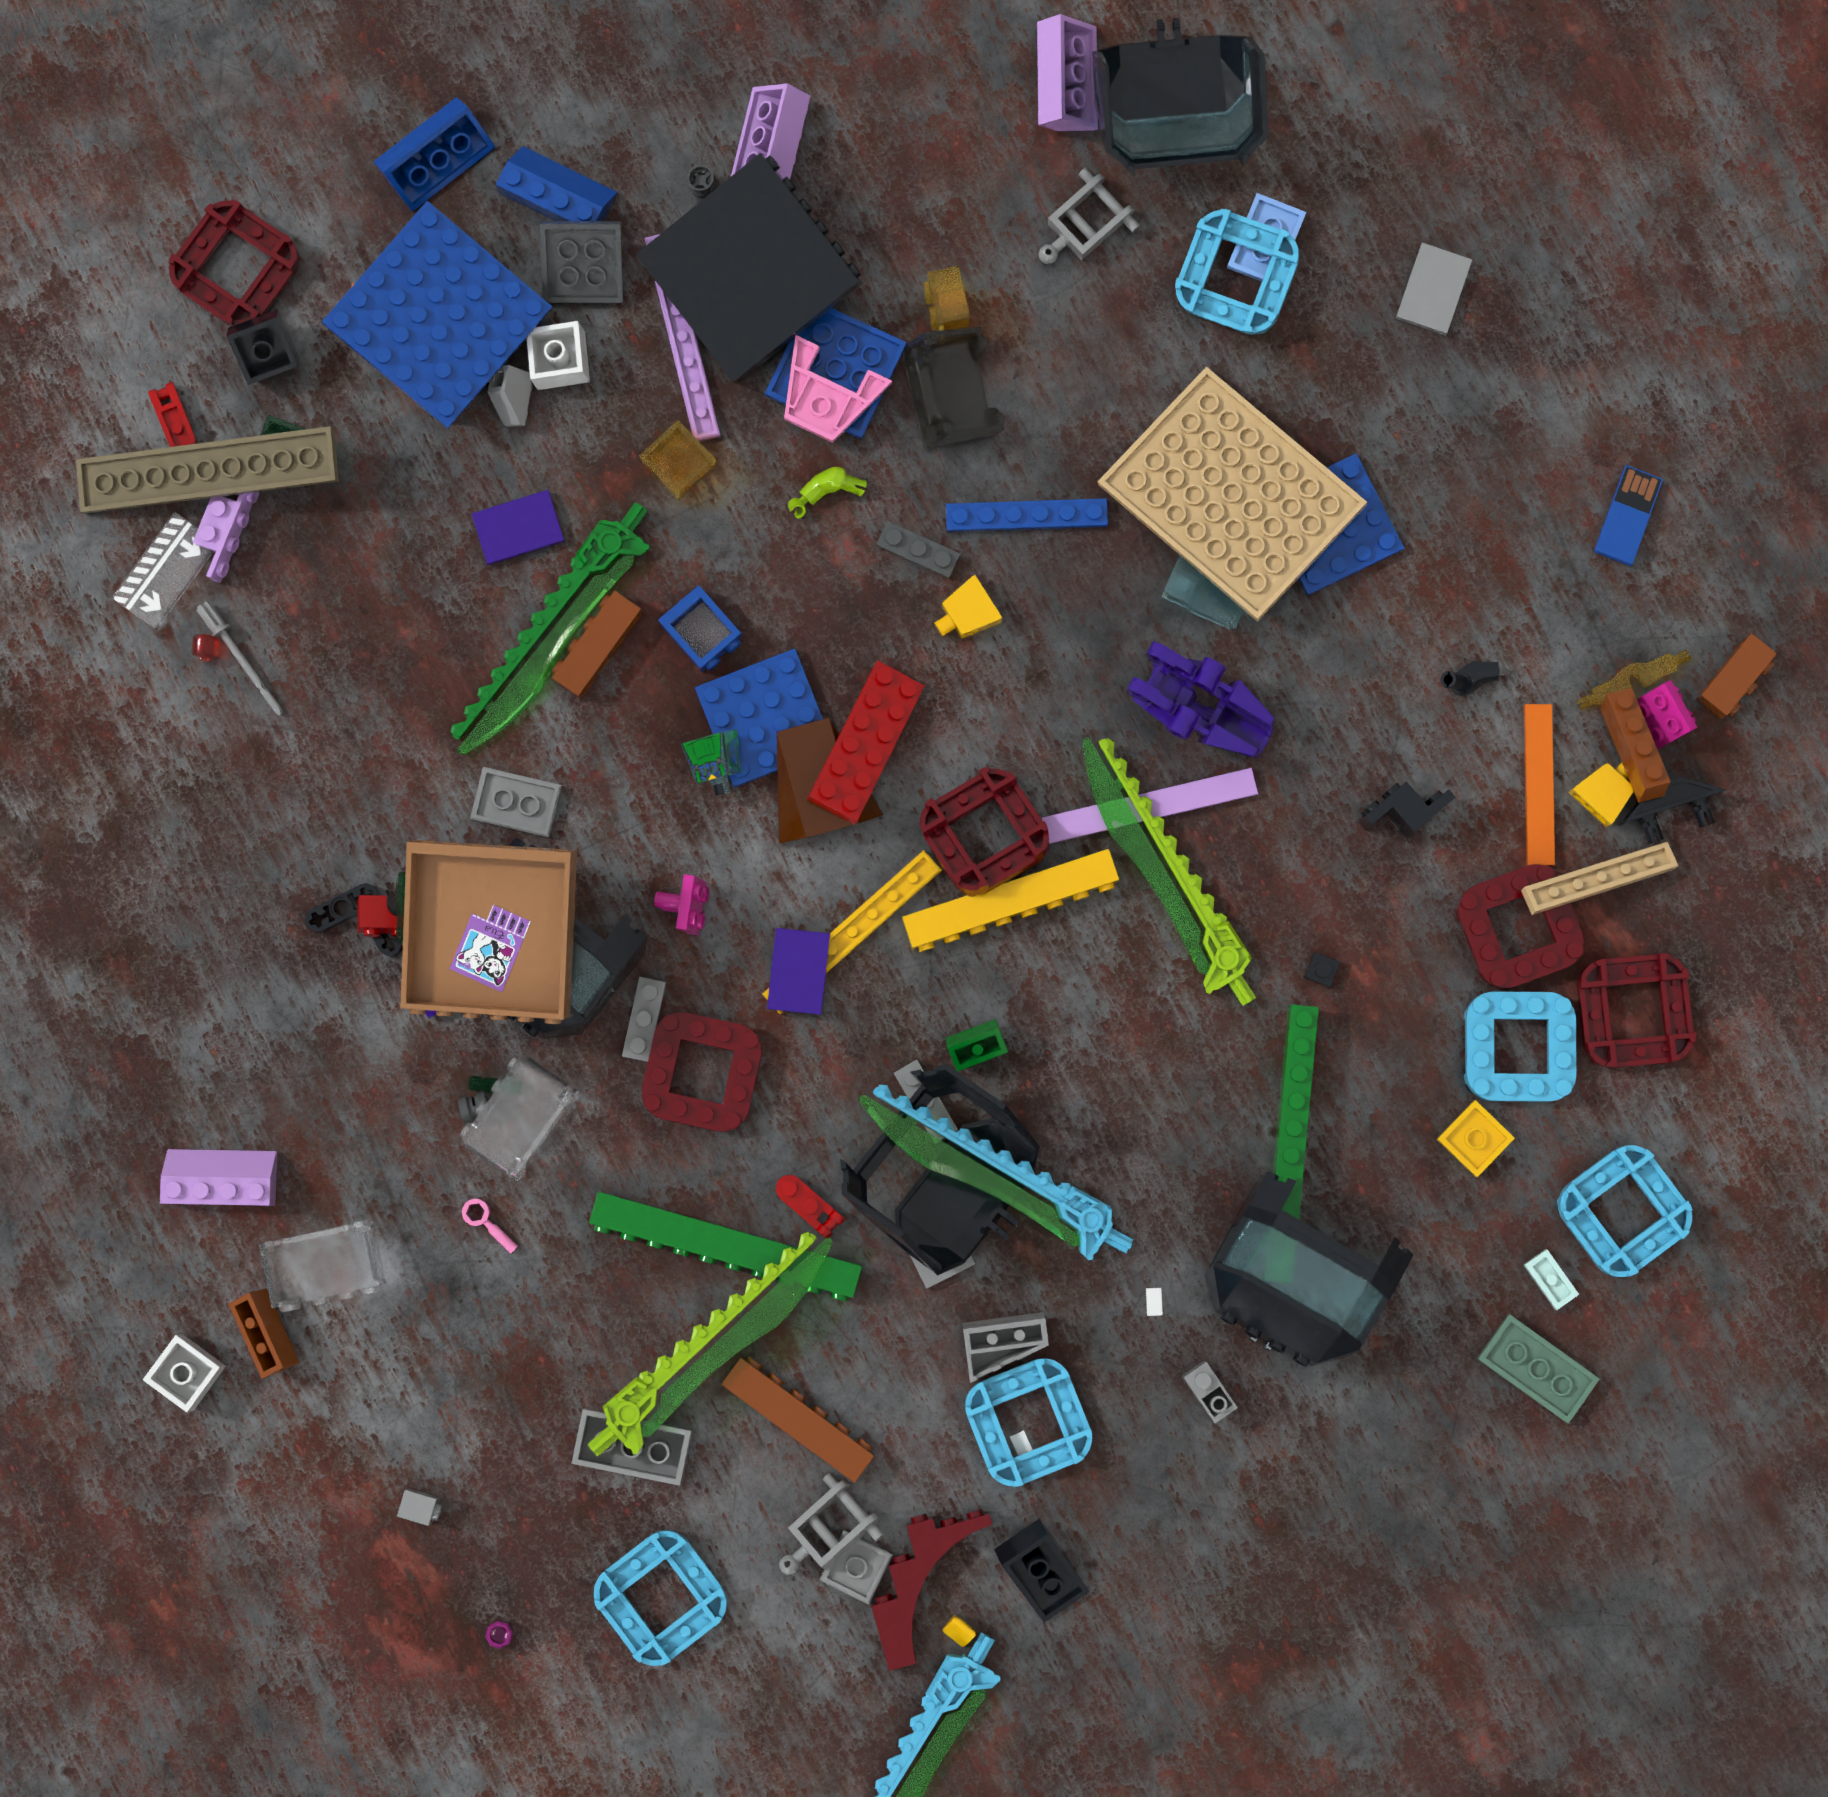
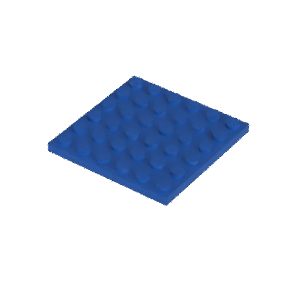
M426 201L323 319L322 324L446 429H449L549 313L552 306L437 208Z

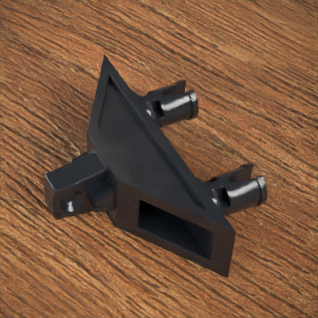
M1663 759L1662 762L1671 781L1665 795L1644 802H1637L1620 825L1636 820L1641 822L1647 844H1652L1654 836L1657 841L1664 839L1656 818L1658 813L1686 804L1692 805L1699 828L1706 826L1705 819L1708 825L1714 824L1716 822L1708 803L1709 797L1721 794L1726 789L1683 777H1676L1674 771H1668Z

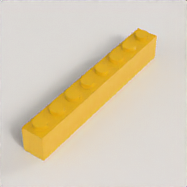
M1106 849L1003 883L982 895L974 897L964 896L903 916L902 920L912 950L918 948L919 952H924L934 948L935 942L944 940L945 944L961 939L959 934L970 931L971 935L986 931L985 926L996 923V926L999 927L1011 923V917L1021 914L1022 918H1027L1038 914L1037 909L1047 906L1048 910L1064 905L1062 900L1073 897L1074 901L1089 897L1088 892L1096 889L1099 890V893L1109 891L1115 888L1114 883H1117L1119 878L1110 851Z

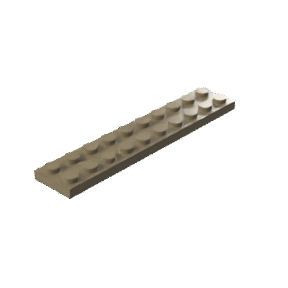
M331 426L76 459L80 513L83 514L339 482L335 432Z

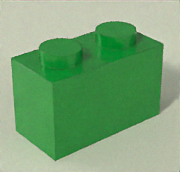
M996 1019L945 1038L957 1072L1008 1053L1006 1042Z

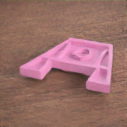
M795 335L784 420L833 443L892 384V381L868 370L857 393L809 371L820 347Z

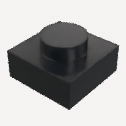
M1315 952L1304 978L1330 988L1340 962Z

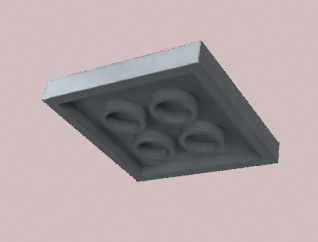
M540 221L542 295L547 303H623L621 221Z

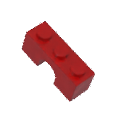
M359 895L357 900V933H364L365 937H379L380 933H391L392 937H403L404 917H397L388 910L387 895Z

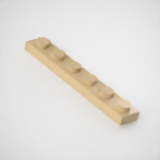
M1667 841L1526 886L1521 892L1531 914L1534 915L1674 870L1678 867V864Z

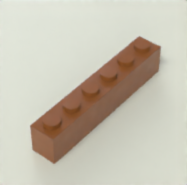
M750 1356L747 1359L741 1357L721 1385L855 1483L875 1454L871 1452L873 1447L862 1438L856 1441L848 1434L851 1430L838 1421L835 1425L826 1419L829 1414L817 1405L812 1409L804 1403L806 1397L797 1390L793 1389L789 1392L782 1386L784 1381L772 1372L769 1376L760 1370L762 1365Z

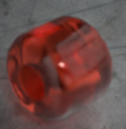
M196 634L192 638L191 653L199 657V661L209 662L210 658L218 656L220 640L213 635Z

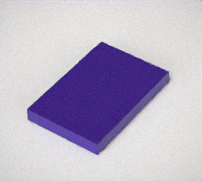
M549 490L471 513L488 566L565 542Z
M776 928L767 1003L768 1010L815 1015L822 1014L830 933Z

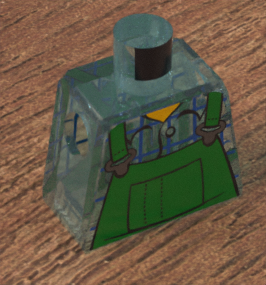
M737 729L681 743L695 781L698 784L712 781L715 796L731 793L727 777L739 774L742 770Z

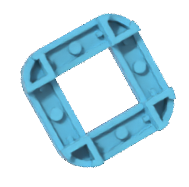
M1227 209L1211 212L1203 219L1201 218L1196 226L1197 230L1180 275L1176 279L1175 289L1177 298L1182 307L1195 316L1245 334H1263L1275 324L1279 317L1299 264L1298 246L1290 233L1284 229L1280 230L1232 213L1231 210ZM1222 240L1271 256L1252 306L1204 289Z
M1487 992L1477 996L1470 1002L1464 1012V1080L1474 1095L1481 1100L1490 1102H1551L1565 1097L1572 1091L1576 1081V1015L1569 999L1553 992ZM1494 1019L1547 1021V1074L1494 1073Z
M1635 1145L1621 1146L1608 1153L1569 1182L1557 1199L1558 1211L1563 1222L1595 1265L1602 1272L1612 1277H1627L1637 1274L1641 1268L1680 1239H1684L1689 1234L1692 1224L1693 1210L1689 1201H1685L1653 1158L1654 1155L1649 1150ZM1630 1174L1661 1218L1619 1248L1588 1205Z
M1038 1358L989 1377L975 1384L967 1394L965 1401L967 1418L989 1473L1001 1484L1013 1487L1022 1486L1037 1478L1079 1463L1090 1450L1092 1431L1067 1370L1053 1359ZM1044 1386L1064 1437L1013 1457L993 1406Z
M671 1529L657 1531L647 1537L607 1568L598 1577L594 1587V1603L598 1611L602 1612L632 1652L634 1659L639 1663L650 1666H662L670 1662L714 1626L718 1625L728 1606L727 1595L721 1583L688 1539ZM666 1559L699 1603L655 1636L623 1591Z

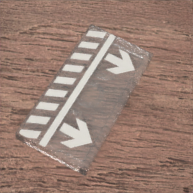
M174 512L111 599L157 630L214 551L195 545L193 540L198 528Z

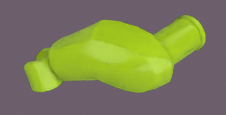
M831 467L815 475L799 491L802 495L800 499L792 498L788 502L789 511L791 512L795 507H799L794 515L796 518H801L806 513L804 505L807 502L814 505L824 495L834 493L840 489L861 497L865 490L857 488L855 485L866 488L867 482L866 480L846 474L844 468Z

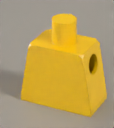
M974 575L942 603L946 616L937 620L934 624L941 636L956 629L963 639L1000 624L1002 616L976 575Z
M1621 762L1616 769L1608 763L1604 764L1568 793L1605 827H1608L1615 821L1632 795L1633 789L1627 781L1628 776Z

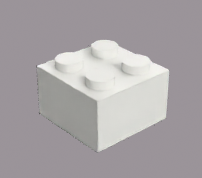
M579 321L536 327L527 337L530 380L537 390L590 382L586 335Z
M178 1334L171 1340L143 1381L185 1412H191L198 1406L226 1365L185 1335Z

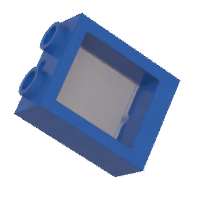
M699 585L658 620L662 628L701 672L706 669L711 671L721 662L719 658L726 651L730 654L741 645L739 640L743 638L741 632Z

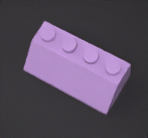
M1062 14L1037 22L1039 126L1055 131L1098 130L1092 52L1097 50L1096 26Z
M788 83L752 88L731 176L759 153H762L766 157L771 155L780 166L777 172L783 179L786 176L790 179L799 141L802 136L805 116L808 111L810 95Z
M168 1149L161 1173L160 1204L275 1206L277 1151Z

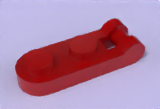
M174 382L165 384L166 387L158 391L156 389L148 391L169 446L197 444L195 433ZM170 397L172 402L162 405V400Z
M786 1175L778 1180L776 1193L779 1198L827 1240L833 1235L832 1230L846 1220L796 1176ZM825 1212L830 1217L824 1224H821L817 1219Z

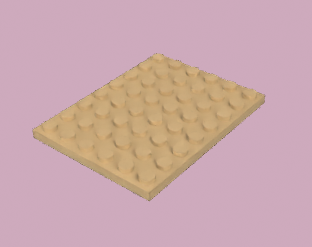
M1205 367L1098 481V485L1257 622L1367 506L1366 500L1208 367Z

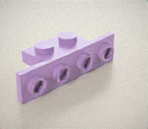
M259 492L239 494L237 501L222 496L210 498L193 543L216 552L206 575L214 582L221 583L222 579L227 575L229 561L232 554L238 549L240 534L249 522V512L252 504L257 501Z

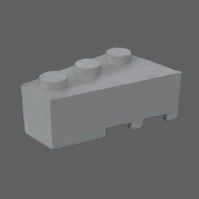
M1044 1312L962 1323L970 1383L1049 1345Z

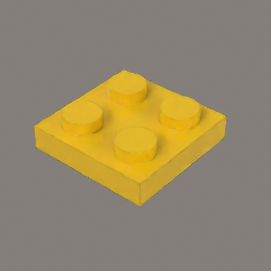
M1474 1100L1436 1140L1475 1177H1478L1515 1138Z

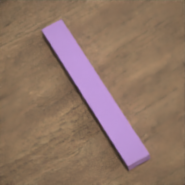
M660 234L646 237V246ZM655 281L694 442L721 437L696 334Z
M1252 768L1139 794L1138 796L1144 798L1146 796L1152 800L1151 816L1162 818L1258 795ZM1129 797L1041 818L1043 822L1045 821L1048 828L1049 844L1143 822Z

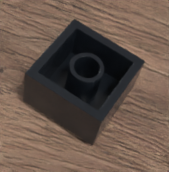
M278 309L227 329L226 337L248 385L298 367L299 357Z

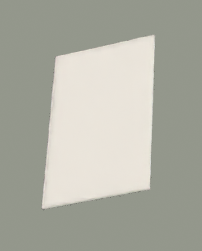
M1146 1288L1147 1316L1163 1315L1161 1288Z
M1024 1430L1010 1437L1018 1455L1033 1450Z

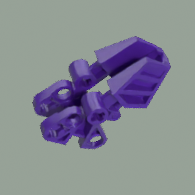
M1153 641L1146 653L1149 661L1153 662L1152 675L1148 682L1136 677L1132 678L1126 689L1128 694L1133 697L1132 700L1167 726V731L1181 739L1187 740L1193 730L1200 734L1197 741L1199 743L1259 759L1274 731V717L1240 680L1231 682L1228 685L1220 681L1226 668L1219 662L1208 657H1204L1203 661L1186 659L1168 647ZM1193 685L1219 698L1220 701L1217 704V708L1206 707L1196 702L1197 695L1194 688H1192Z

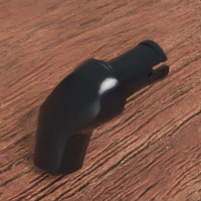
M1473 661L1456 673L1446 671L1441 676V684L1445 688H1450L1455 695H1470L1482 684L1499 681V662Z

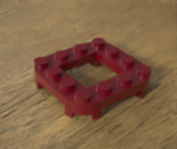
M231 199V201L210 203L204 209L206 214L176 255L172 253L168 261L170 264L169 275L173 285L181 294L231 327L266 314L295 275L299 266L300 255L287 234L281 233L243 207L240 202ZM229 231L270 258L241 299L234 297L199 273Z
M989 767L979 770V775L935 801L933 798L929 799L925 803V808L920 816V828L924 840L953 885L969 897L990 892L1040 862L1049 851L1047 825L1045 821H1042L1018 785L1016 777L1010 771L989 769ZM995 800L1020 840L976 865L966 853L950 825L990 801Z
M1533 864L1472 886L1459 899L1456 910L1457 921H1460L1478 968L1477 973L1479 977L1492 987L1502 990L1516 987L1573 965L1583 954L1584 938L1571 903L1543 911L1555 943L1507 961L1487 913L1488 909L1524 897L1521 890L1526 886L1559 876L1550 866Z
M1667 953L1600 959L1582 969L1577 982L1584 1049L1592 1063L1605 1068L1671 1063L1681 1060L1690 1052L1693 1044L1696 1042L1688 987V978L1690 976L1688 969L1678 959ZM1658 982L1664 1036L1612 1040L1606 987Z
M676 1012L666 1015L657 1025L642 1085V1100L645 1108L660 1119L717 1132H728L738 1128L749 1115L760 1060L762 1058V1046L758 1036L747 1026L687 1012ZM681 1040L734 1051L722 1104L670 1093Z

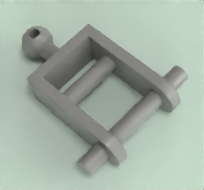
M1086 167L1081 170L1078 175L1086 185L1048 217L1047 225L1059 238L1051 245L1046 244L1040 248L1038 256L1044 264L1055 262L1058 252L1066 245L1082 261L1122 224H1125L1132 233L1139 228L1140 225L1132 217L1135 209L1131 205L1123 208L1102 185L1105 177L1101 173L1094 176ZM1093 192L1116 215L1097 233L1075 210ZM1066 216L1088 239L1084 245L1061 222Z
M831 1472L823 1478V1481L830 1490L788 1527L802 1546L793 1555H785L780 1560L779 1567L785 1575L795 1574L799 1569V1563L808 1555H811L821 1568L827 1570L867 1532L875 1542L884 1536L876 1526L879 1517L875 1513L868 1516L847 1492L850 1484L846 1479L839 1482ZM838 1498L860 1523L840 1542L818 1518ZM811 1525L831 1549L824 1556L802 1532L807 1526Z

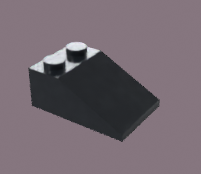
M1040 1518L994 1549L1002 1567L1044 1623L1089 1593L1088 1588Z

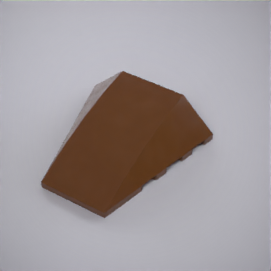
M825 718L776 732L779 843L804 839L854 825L807 800L839 736L830 719ZM872 794L856 824L883 815Z

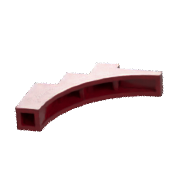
M982 1509L966 1513L967 1518L958 1521L956 1517H950L941 1520V1526L937 1527L933 1516L927 1518L925 1513L911 1517V1523L906 1524L915 1556L910 1557L909 1553L893 1557L894 1562L889 1563V1569L897 1596L892 1597L891 1593L875 1597L876 1602L871 1603L889 1671L916 1664L912 1640V1622L917 1597L923 1583L936 1562L955 1543L975 1531L992 1525L989 1512L983 1513Z

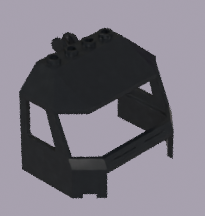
M947 1064L935 1066V1069L922 1072L920 1069L910 1072L921 1084L909 1099L914 1110L919 1109V1107H927L933 1098L959 1092L992 1117L962 1124L960 1128L969 1129L975 1143L979 1142L980 1139L989 1140L996 1154L1000 1150L1009 1151L1016 1165L1021 1163V1161L1030 1162L1034 1171L1040 1146L1004 1103ZM900 1111L854 1169L840 1158L841 1170L843 1171L842 1195L898 1247L933 1273L940 1275L964 1264L990 1230L1005 1241L1009 1238L1008 1232L1002 1227L997 1226L996 1223L1000 1217H1003L1011 1226L1017 1227L1020 1224V1221L1006 1210L1025 1186L949 1141L895 1208V1224L867 1203V1180L915 1122L913 1118Z

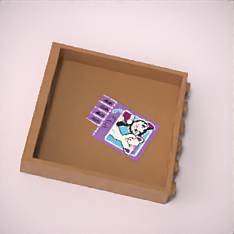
M425 840L408 841L406 846L400 1008L409 1009L410 1014H426V1010L436 1011L438 1016H453V1012L463 1013L465 1018H480V1014H487L493 1020H507V1016L518 1017L517 1021L534 1022V1018H544L545 1023L561 1024L562 1020L570 1017L577 850Z

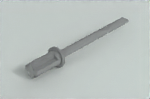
M210 601L199 605L196 611L213 633L212 638L221 637L277 715H283L284 712L278 702L264 686L260 677L227 633L231 628L230 624H226Z

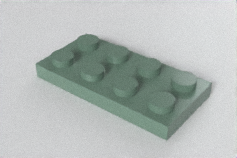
M1507 1314L1477 1357V1360L1567 1424L1570 1423L1600 1380L1510 1314Z

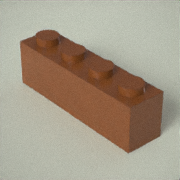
M615 590L612 595L607 594L599 605L601 610L597 616H591L583 627L586 630L580 639L576 637L568 648L570 653L564 661L560 659L552 670L554 682L580 700L643 614L641 608Z
M1629 688L1606 694L1600 710L1638 803L1663 797L1671 781L1633 689Z

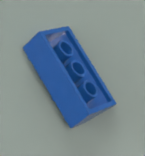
M456 97L373 161V163L413 212L494 149L495 145L470 109Z
M524 146L507 161L495 184L499 194L554 221H604L618 194L616 191Z

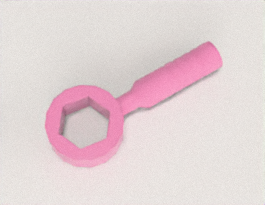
M471 1199L465 1203L462 1209V1216L466 1223L473 1226L484 1224L488 1228L489 1233L510 1254L518 1248V1245L496 1224H492L488 1220L490 1208L485 1201ZM480 1204L485 1212L481 1220L473 1221L467 1213L471 1205Z

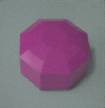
M497 1620L488 1626L485 1637L490 1646L501 1649L511 1643L514 1631L508 1622Z

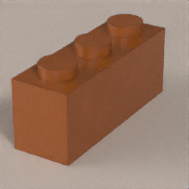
M1751 633L1745 637L1696 700L1719 719H1723L1727 715L1732 717L1742 705L1738 702L1744 694L1749 696L1758 686L1755 680L1762 673L1765 676L1775 663L1772 659L1777 653Z
M267 1288L249 1292L228 1304L261 1379L280 1374L300 1363Z

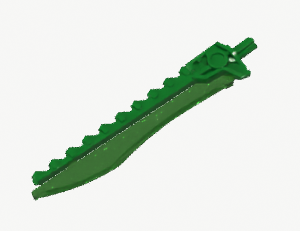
M635 502L620 523L618 521L600 520L575 554L576 557L571 560L572 573L559 576L557 585H559L560 590L545 595L544 603L547 608L532 613L531 622L533 627L519 632L517 638L520 643L519 647L505 651L504 659H506L507 664L492 669L491 677L494 682L479 688L477 696H479L480 701L478 703L465 707L464 715H466V721L452 725L451 733L456 740H459L483 710L487 711L458 748L460 755H465L497 735L531 705L540 695L558 658L579 626L623 574L634 565V556H642L649 550V545L645 544L640 537L633 533L648 512L643 506ZM620 556H623V558H620L608 573L596 575L591 579V581L587 584L584 590L572 603V605L561 617V619L557 622V624L546 636V638L542 641L539 647L523 665V667L512 679V681L508 684V686L497 698V700L495 702H492L491 700L495 697L498 691L510 678L513 672L525 659L528 653L540 640L543 634L555 621L558 615L574 597V595L585 583V581L589 578V576L593 574L606 572Z

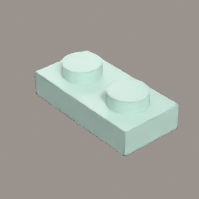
M1547 1249L1524 1264L1526 1270L1555 1310L1560 1309L1579 1295Z

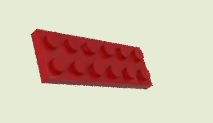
M877 660L807 800L855 825L925 685Z

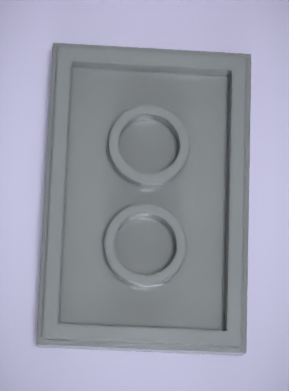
M1422 242L1395 319L1446 336L1472 259Z
M483 767L470 819L550 838L562 785Z

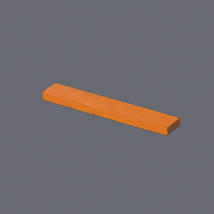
M1525 704L1526 866L1533 864L1554 866L1552 704Z

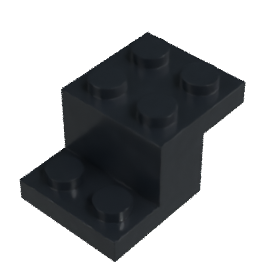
M1405 782L1402 786L1396 783L1381 796L1384 799L1383 802L1379 803L1375 800L1361 813L1364 818L1359 824L1366 831L1387 814L1406 838H1408L1456 797L1449 789L1443 794L1439 790L1424 802L1408 782Z

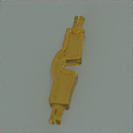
M1684 650L1674 656L1668 653L1648 663L1627 665L1615 675L1614 679L1594 687L1590 691V695L1577 700V705H1580L1579 709L1581 711L1594 704L1597 707L1602 706L1606 694L1632 688L1629 680L1630 676L1637 677L1643 687H1648L1662 677L1675 672L1678 665L1690 661V655L1683 657L1689 652Z

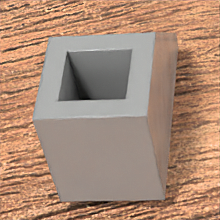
M503 365L489 381L488 395L504 426H525L529 398L532 391L530 372L510 365Z
M1206 1361L1201 1362L1182 1375V1378L1214 1423H1217L1238 1408Z

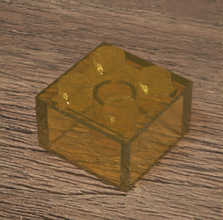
M959 265L927 272V281L923 282V293L926 305L931 304L932 306L929 307L931 329H937L938 337L970 331V313Z
M679 420L639 455L641 464L677 501L717 465L715 458Z

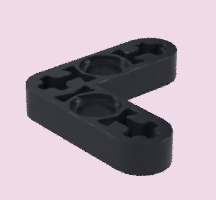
M360 884L309 910L305 916V924L309 930L315 933L325 932L357 916V909L349 896L353 895L354 899H358L359 895H363L362 891L364 889L368 892L373 891V895H380V893L371 884ZM339 901H347L349 904V912L344 916H339L335 912V906ZM329 907L330 914L335 920L331 922V918L327 917L321 921V927H318L316 924L312 925L311 922L315 920L313 915L324 916L328 914L325 908ZM387 933L390 939L397 940V943L394 944L395 950L393 951L388 948L384 949V945L387 944L384 935H380L379 938L373 937L379 951L386 956H397L403 949L401 937H392L391 933Z

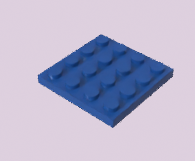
M830 309L798 335L820 347L809 371L857 393L868 370L891 380L907 346V342L835 309ZM795 338L788 343L765 392L766 397L786 405ZM884 392L844 431L845 433L858 439H863Z
M1357 453L1327 468L1366 500L1367 506L1298 578L1307 596L1404 550V546Z
M795 648L695 687L713 735L737 731V734L732 738L735 739L733 740V745L732 741H730L728 750H732L728 752L735 765L737 763V767L741 768L739 773L734 771L733 768L732 772H728L734 788L777 772L776 732L823 719ZM728 762L724 763L727 771H731L732 766Z

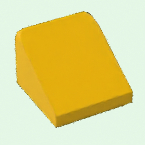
M953 1615L943 1628V1632L961 1647H965L976 1636L975 1630L957 1615Z

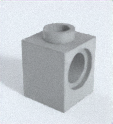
M407 1488L404 1491L397 1517L429 1526L433 1523V1520L438 1521L442 1510V1505L438 1504L440 1497Z

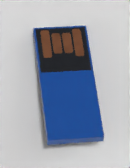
M1628 465L1624 466L1593 552L1628 566L1633 565L1663 482L1662 478Z

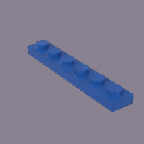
M1107 498L946 504L947 532L1107 527Z

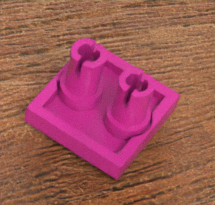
M1671 680L1637 699L1657 750L1697 728L1695 717H1691L1693 713L1687 710L1682 701V693H1678L1680 691L1679 688L1674 686Z
M684 874L681 893L656 892L654 906L661 908L663 911L678 913L676 929L687 934L699 936L700 929H703L705 925L703 906L709 898V887H707L706 881L694 875Z

